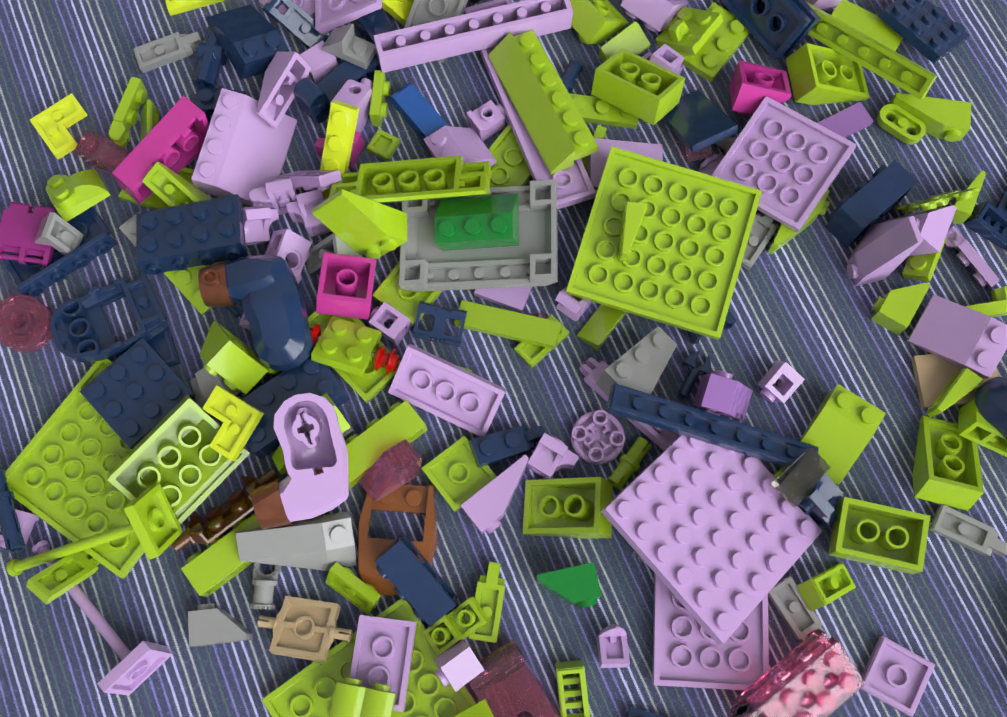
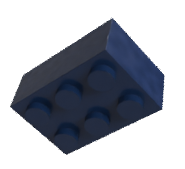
M896 160L887 167L884 164L881 165L872 174L873 177L869 181L865 179L855 188V192L850 197L846 195L836 205L837 208L828 216L831 220L825 228L846 249L861 237L872 224H876L898 205L918 182Z

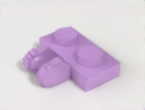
M291 178L275 179L273 182L265 183L266 189L258 187L248 193L249 200L256 209H278V215L288 213L286 204L297 201V192Z

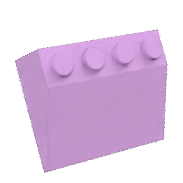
M222 88L191 178L193 185L204 193L218 197L238 194L243 204L253 206L249 200L248 193L258 187L266 189L265 183L273 182L277 179V176L281 175L297 120L284 114L277 128H272L256 113L259 101L247 95Z

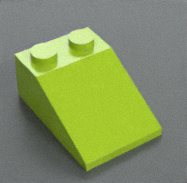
M806 43L786 58L795 102L808 105H823L863 101L870 98L862 66L834 49Z
M341 189L312 209V214L354 252L365 255L366 258L379 259L381 256L407 242V213Z
M837 384L827 393L800 439L801 442L819 447L816 472L826 473L839 486L875 434L886 413Z
M923 415L920 418L912 475L914 498L968 511L984 493L977 443L958 435V424Z
M602 477L526 480L523 534L583 539L612 538V524L601 511L613 500V484Z

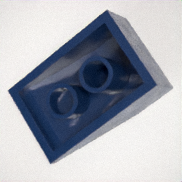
M251 4L206 17L208 24L241 80L264 73L277 51L289 52L278 30Z

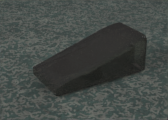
M810 447L770 485L789 505L795 508L824 476L830 466L813 447Z

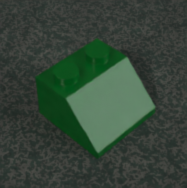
M594 562L538 574L536 577L538 585L569 605L577 604L578 609L594 606L597 604L596 599L602 597Z

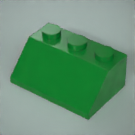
M518 194L441 199L435 215V244L443 251L519 246Z

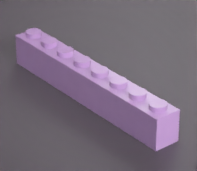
M524 0L373 35L381 71L385 73L495 47L510 31L513 36L534 30L537 36L571 29L573 9L570 0Z

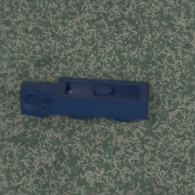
M526 425L516 426L469 441V446L477 467L480 468L528 453L529 450L534 449V443L540 441L545 431L543 426L530 428L529 430Z

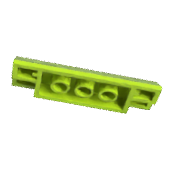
M534 30L513 36L510 31L490 52L488 59L550 175L574 166L575 160L597 152L598 145Z
M462 155L360 164L359 172L341 173L342 181L331 184L329 197L341 189L378 203L491 195L490 162L464 163Z

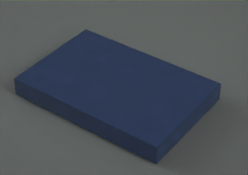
M699 90L681 97L679 104L661 119L693 153L738 132L737 124Z

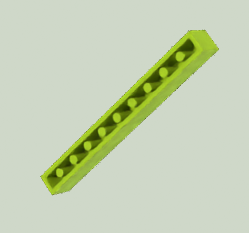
M407 400L403 403H395L388 409L387 415L381 419L376 418L366 426L367 430L359 436L355 434L345 441L348 449L349 490L428 431L426 424ZM255 514L248 519L246 517L242 518L233 526L231 532L225 536L224 534L219 535L218 540L210 543L211 547L203 553L199 551L187 559L186 562L188 564L182 567L181 570L199 596L209 597L253 563L240 561L235 532L260 528L261 526Z

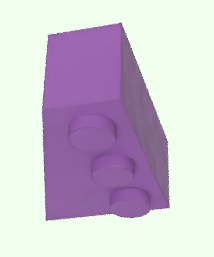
M716 370L701 376L693 406L705 410H713L718 414L744 421L753 391L739 381L732 380L733 374Z

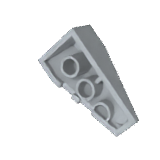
M348 511L294 521L291 525L268 529L260 527L235 532L240 561L329 571L336 562L343 567L356 566L355 542L351 517Z

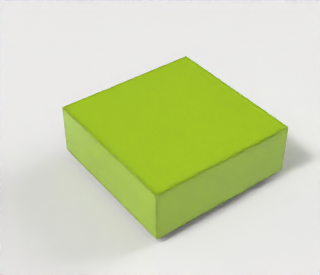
M378 129L366 150L368 153L389 162L401 142L399 138Z

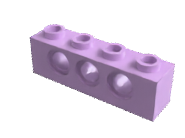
M289 229L276 230L272 234L265 255L280 256L284 260L287 257L288 264L299 284L302 278L301 272L304 263H306L310 256L309 250L312 242ZM243 312L239 325L251 330L250 324Z

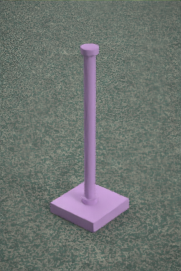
M42 540L34 545L32 552L37 555L49 551L50 544L46 540ZM59 560L48 562L46 565L49 567ZM78 585L67 591L122 660L97 683L104 693L130 695L173 655L167 646L142 641L134 650L130 651Z

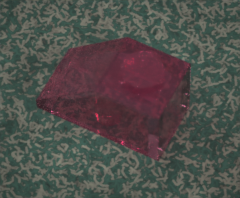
M90 131L85 132L74 150L91 167L112 174L130 154L129 151L108 138Z
M405 439L385 451L359 480V483L376 503L417 477L420 472L422 457Z

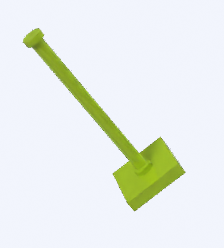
M160 483L148 487L123 508L130 523L22 560L13 559L7 563L6 569L10 576L15 577L22 574L24 570L136 533L150 560L159 557L183 533V530Z

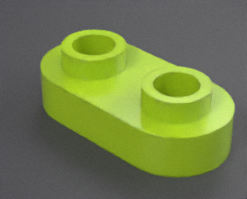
M896 104L883 106L877 115L878 125L906 144L913 145L918 143L926 133V127L921 120Z

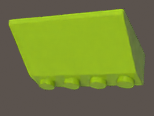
M187 394L107 474V481L131 501L148 487L160 483L181 525L250 453L243 448L237 460L231 461L209 447L221 425Z

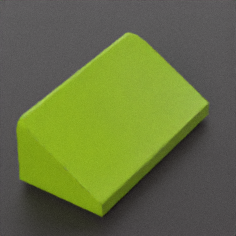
M635 21L600 48L599 58L605 62L622 48L640 55L651 44L640 25Z
M151 99L146 100L141 111L140 142L159 122V110Z
M600 305L577 334V337L598 351L627 312Z

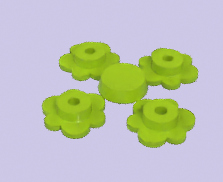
M976 187L963 191L945 192L931 196L925 201L919 200L896 206L894 210L901 209L902 213H908L918 210V207H920V211H927L947 205L948 201L953 200V197H956V201L972 198L973 192L980 189Z

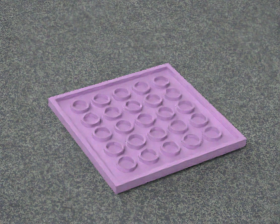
M707 409V410L705 411V412H708V413H712V414L718 415V414H717L715 411H713V410L711 411V410ZM680 435L601 511L718 645L724 644L822 532V529L809 515L804 514L796 505L795 499L758 458L684 435Z

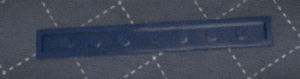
M614 383L611 386L607 412L809 475L816 473L819 447Z

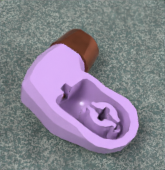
M312 393L297 394L285 400L274 415L273 428L283 450L288 476L283 481L280 478L253 489L251 492L253 509L262 529L291 525L294 521L317 517L333 510L347 500L349 495L348 449L339 426L335 408L326 398Z

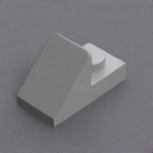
M354 24L333 29L322 46V51L364 69H367L376 54L375 44L355 36Z
M50 212L42 219L34 243L52 246L63 255H67L80 246L83 234L56 213Z

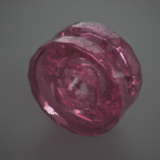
M22 294L10 296L0 302V342L14 351L23 353L34 352L46 346L53 337L50 331V319L53 313L50 308L32 296ZM27 320L26 324L21 328L22 322Z

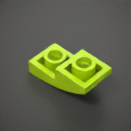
M470 597L451 613L444 615L431 627L423 631L437 655L440 656L460 640H464L487 623L489 619L476 599Z

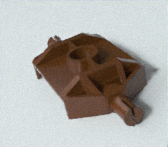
M271 468L261 477H241L246 487L242 490L234 491L222 505L211 508L203 519L195 511L186 527L187 530L184 531L185 533L171 544L173 548L179 552L190 542L204 545L214 543L218 540L220 534L236 525L251 511H254L251 499L252 490L278 478L277 472Z

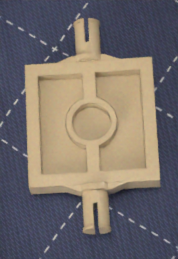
M285 596L282 609L276 618L260 615L259 619L261 621L258 620V627L273 629V639L269 649L272 654L326 663L329 649L334 639L350 642L352 639L350 636L353 635L352 629L337 628L341 607L339 604Z

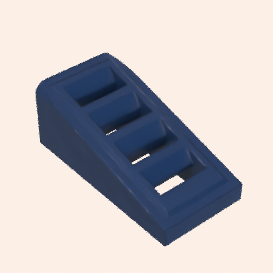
M989 201L976 205L964 224L1007 251V239L1005 238L1007 235V217Z

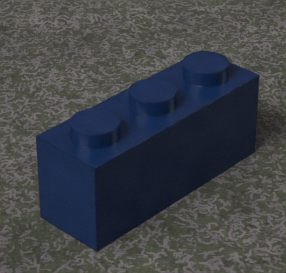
M405 534L394 541L376 558V569L384 579H390L395 585L394 590L403 601L407 599L413 606V613L421 622L425 621L431 627L456 606L458 596Z

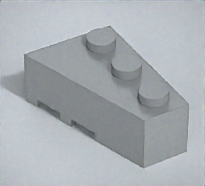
M658 326L608 366L597 381V386L608 397L611 386L614 383L651 394L677 344Z

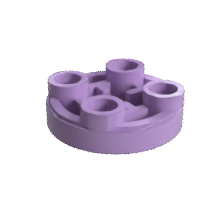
M604 410L592 411L582 415L574 424L571 432V444L574 452L581 460L593 465H603L613 461L620 454L625 442V434L621 423Z

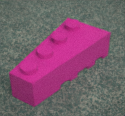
M183 95L112 172L119 187L141 204L154 193L142 180L156 162L162 163L177 174L198 157L209 128L205 113Z

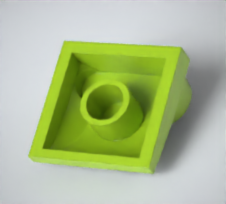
M96 169L80 171L69 177L67 175H54L47 181L46 192L52 204L66 222L110 196L106 185Z

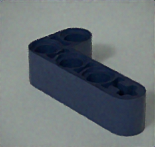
M377 53L367 69L344 61L317 84L308 77L300 80L294 88V95L299 107L317 124L324 122L329 118L331 101L347 80L352 79L360 82L362 78H367L373 81L375 70L381 71Z

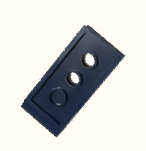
M720 0L775 59H779L783 55L785 57L791 55L821 19L804 0Z

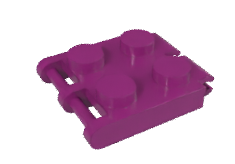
M11 202L9 210L3 209L0 223V261L2 259L16 260L19 264L30 262L42 264L43 267L51 265L54 248L48 245L36 244L34 239L42 219L50 212L56 213V209L35 205L33 213H31L32 206L30 204Z

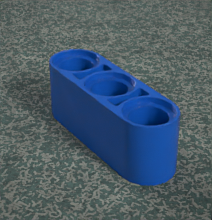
M412 83L406 84L389 96L394 108L423 142V139L444 126H448Z

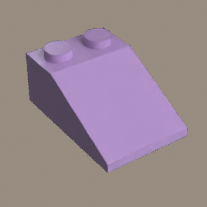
M932 295L907 341L960 369L969 368L982 379L991 378L1007 349V325L988 315L937 295Z

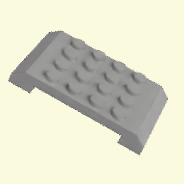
M556 179L530 181L529 186L490 188L491 195L518 194L519 246L443 251L435 244V215L441 199L403 201L402 212L407 213L408 217L407 242L400 246L399 286L401 289L422 292L536 287L558 282Z

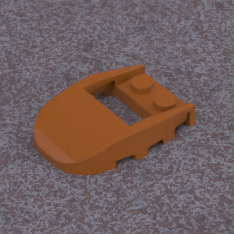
M370 481L359 520L358 567L361 580L372 585L380 595L398 596L394 590L395 585L389 578L384 579L376 569L377 564L375 563L378 555L396 540L369 538L371 511L425 514L423 542H411L433 567L432 561L438 542L434 486Z

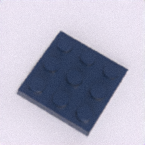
M897 0L885 7L878 15L882 21L933 64L964 43L970 36L962 24L954 22L947 16L944 9L936 7L929 0Z
M143 338L137 341L79 391L130 449H133L187 394L191 398L196 396Z

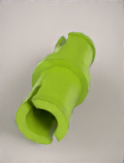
M637 437L627 454H623L620 457L619 465L607 479V481L612 482L615 488L623 489L632 473L639 470L640 462L652 448L651 444L646 445L648 441L644 438Z

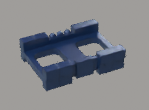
M420 301L412 337L423 340L430 338V341L435 340V342H438L439 340L440 343L444 341V344L460 347L467 311L452 308L451 311L441 307L435 308V304ZM422 313L435 316L432 331L419 328L418 324ZM448 318L461 322L458 336L444 333L445 323Z

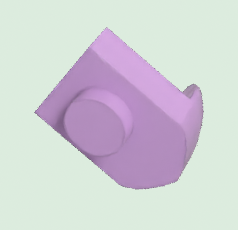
M611 624L602 629L597 636L600 668L628 667L630 659L625 629L616 624Z

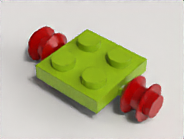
M334 316L331 317L323 333H321L318 324L310 328L313 339L312 361L359 376L363 375L370 360L373 361L376 371L380 367L386 368V374H389L391 370L395 371L397 369L400 356L396 355V349H393L391 353L386 352L385 345H382L376 350L382 337V331Z

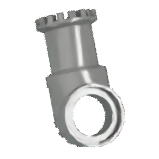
M254 563L252 579L254 595L253 603L250 604L249 608L275 610V605L272 604L274 586H277L281 566L275 565L274 571L266 575L261 571V563Z

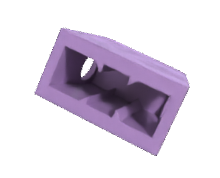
M362 78L360 82L352 79L347 80L332 100H339L359 107L355 131L360 133L370 117L373 82L367 78Z

